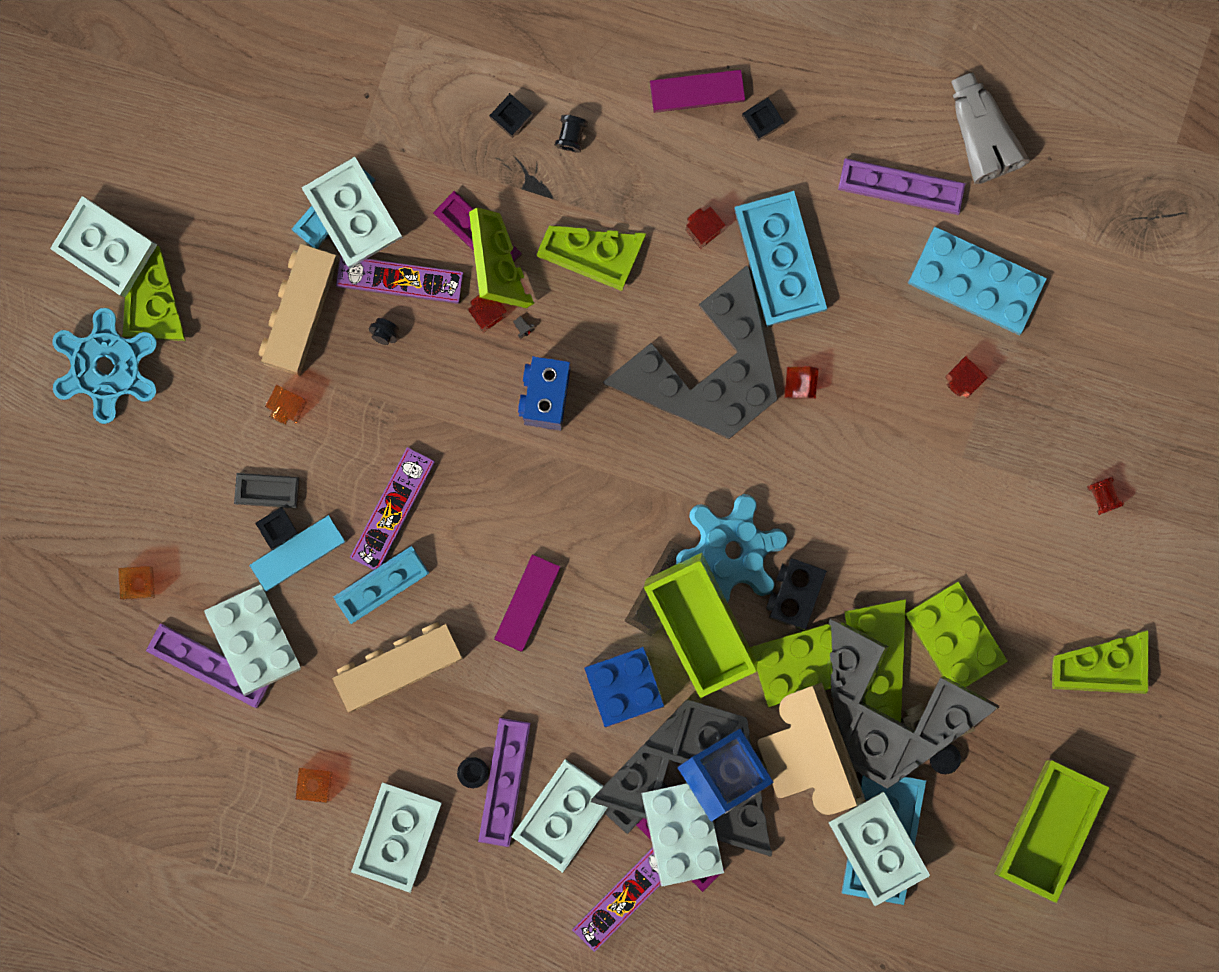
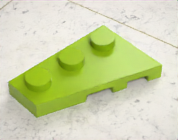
M478 207L469 212L480 298L522 308L530 307L534 302L531 294L525 293L521 280L524 279L521 267L516 268L510 254L513 246L501 214Z
M549 226L538 249L537 257L623 291L646 233H635L634 235L610 230L598 232L587 231L586 228Z
M156 246L125 297L122 334L124 338H133L139 333L148 332L156 340L186 341L160 246Z
M1148 630L1133 636L1118 638L1093 647L1089 646L1054 656L1052 663V689L1146 694L1148 692Z

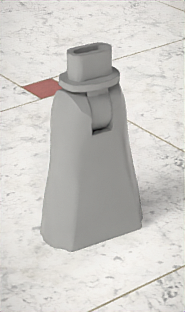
M969 73L952 80L951 83L956 92L953 95L954 100H956V116L964 140L974 184H982L1018 170L1028 164L1030 160L1005 120L995 99L986 89H983V83L977 82L974 73Z

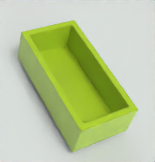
M703 553L697 554L646 579L644 589L700 698L757 672L758 662Z
M1046 760L994 874L1057 903L1109 787L1057 762Z

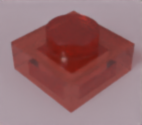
M812 366L787 367L784 398L816 399L819 368Z

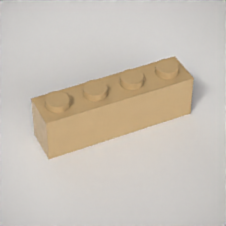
M300 244L298 251L293 250L288 263V268L292 269L289 279H284L279 289L278 297L282 298L279 309H273L270 316L269 326L272 327L269 339L264 338L260 346L259 356H262L261 362L264 365L300 376L338 263L336 255Z
M439 622L423 628L422 632L424 635L414 640L409 635L394 642L395 649L384 653L382 649H379L365 656L367 662L357 667L352 662L337 669L339 675L332 679L347 711L352 713L463 660L448 625L440 626Z

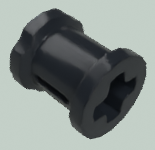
M561 115L562 128L559 140H555L554 145L565 151L581 152L582 147L579 144L583 128L587 127L588 121L572 115Z

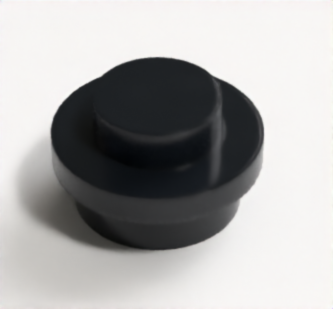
M377 318L375 323H371L369 326L372 339L382 345L396 343L399 338L397 334L399 331L398 326L389 320Z
M949 744L929 759L930 765L940 774H951L960 766V752L954 745Z
M476 757L466 758L459 764L457 769V777L460 783L472 789L481 787L487 781L489 774L486 763Z

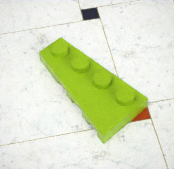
M906 599L844 611L847 625L889 646L863 702L901 722Z

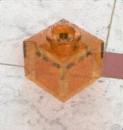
M276 385L265 407L271 411L270 418L284 425L287 424L288 420L296 424L307 401Z
M153 567L118 568L120 600L155 598ZM138 578L144 581V586L140 590H136L133 585L134 581Z
M299 768L295 799L328 803L332 771ZM311 779L318 782V789L314 792L307 788V783Z

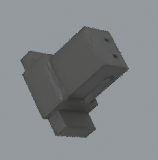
M521 316L513 321L515 327L520 332L518 334L520 339L528 336L535 329L533 324L529 326Z

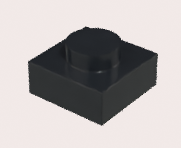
M509 93L489 117L513 138L531 119L533 113Z
M769 97L742 113L743 119L757 141H760L785 124Z
M283 507L255 523L271 550L299 534Z

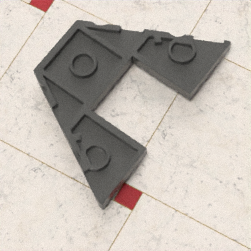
M745 266L699 304L702 311L737 352L735 355L690 390L653 344L650 343L604 380L603 384L628 394L637 400L651 404L653 407L690 421L699 427L706 428L727 439L733 437L777 401V395L748 266Z
M836 618L830 619L829 625H831L832 637L830 661L832 662L833 670L831 674V697L834 704V717L854 770L885 788L892 787L999 708L998 704L942 676L936 685L916 730L904 725L863 702L889 646Z
M685 700L595 794L590 802L647 819L641 793L661 789L669 760L683 764L738 729H741L752 747L747 717L691 700ZM761 792L737 805V807L726 814L724 813L716 818L714 828L717 841L772 857Z

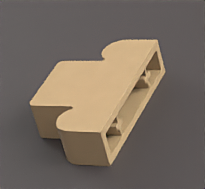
M819 683L784 697L780 702L779 712L782 719L786 723L791 724V727L758 740V747L764 760L762 764L774 782L773 787L777 797L784 798L814 788L815 791L812 796L813 805L816 810L825 815L835 814L865 802L864 794L823 684Z

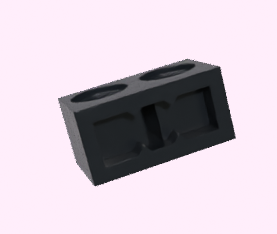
M793 558L789 560L788 564L782 563L776 579L781 582L778 594L771 593L766 610L771 611L769 619L803 631L806 630L827 571ZM801 570L807 574L808 584L805 587H797L792 583L791 577L794 571ZM790 599L796 602L798 612L795 616L787 617L782 613L781 604L784 600Z

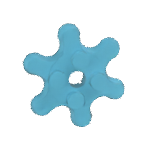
M100 308L93 315V331L88 337L80 338L67 330H61L54 335L52 340L54 348L69 358L71 367L65 376L55 380L53 392L57 398L63 400L70 399L77 393L89 395L93 400L94 418L99 423L107 424L116 417V401L121 395L131 394L143 402L152 400L156 395L154 382L141 375L138 365L142 357L151 354L155 350L157 342L155 337L148 332L139 333L131 339L122 338L116 331V315L109 308ZM106 356L113 362L114 368L110 374H103L99 371L97 363L101 357Z
M743 494L736 498L734 508L727 517L720 518L716 516L706 505L694 506L690 511L689 517L691 523L700 531V542L695 548L680 551L676 557V564L697 554L703 553L727 603L730 599L732 588L739 583L748 584L754 593L760 596H767L772 593L775 586L774 580L765 571L763 562L766 555L783 550L788 543V537L781 529L761 531L756 528L753 517L757 509V503L754 497L748 494ZM731 541L738 543L741 547L740 555L736 559L729 558L725 552L726 545Z

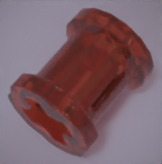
M1113 476L1087 486L1088 491H1092L1098 505V515L1124 506V502L1119 501L1112 484L1115 481Z

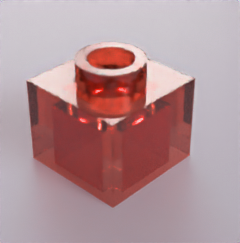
M710 206L705 211L699 208L687 218L689 223L686 225L685 231L696 245L702 249L724 232L726 225Z
M480 295L470 301L472 306L468 308V313L482 333H485L508 316L507 310L501 302L480 298Z
M965 356L945 378L949 381L947 383L948 388L958 397L964 395L968 398L988 377Z

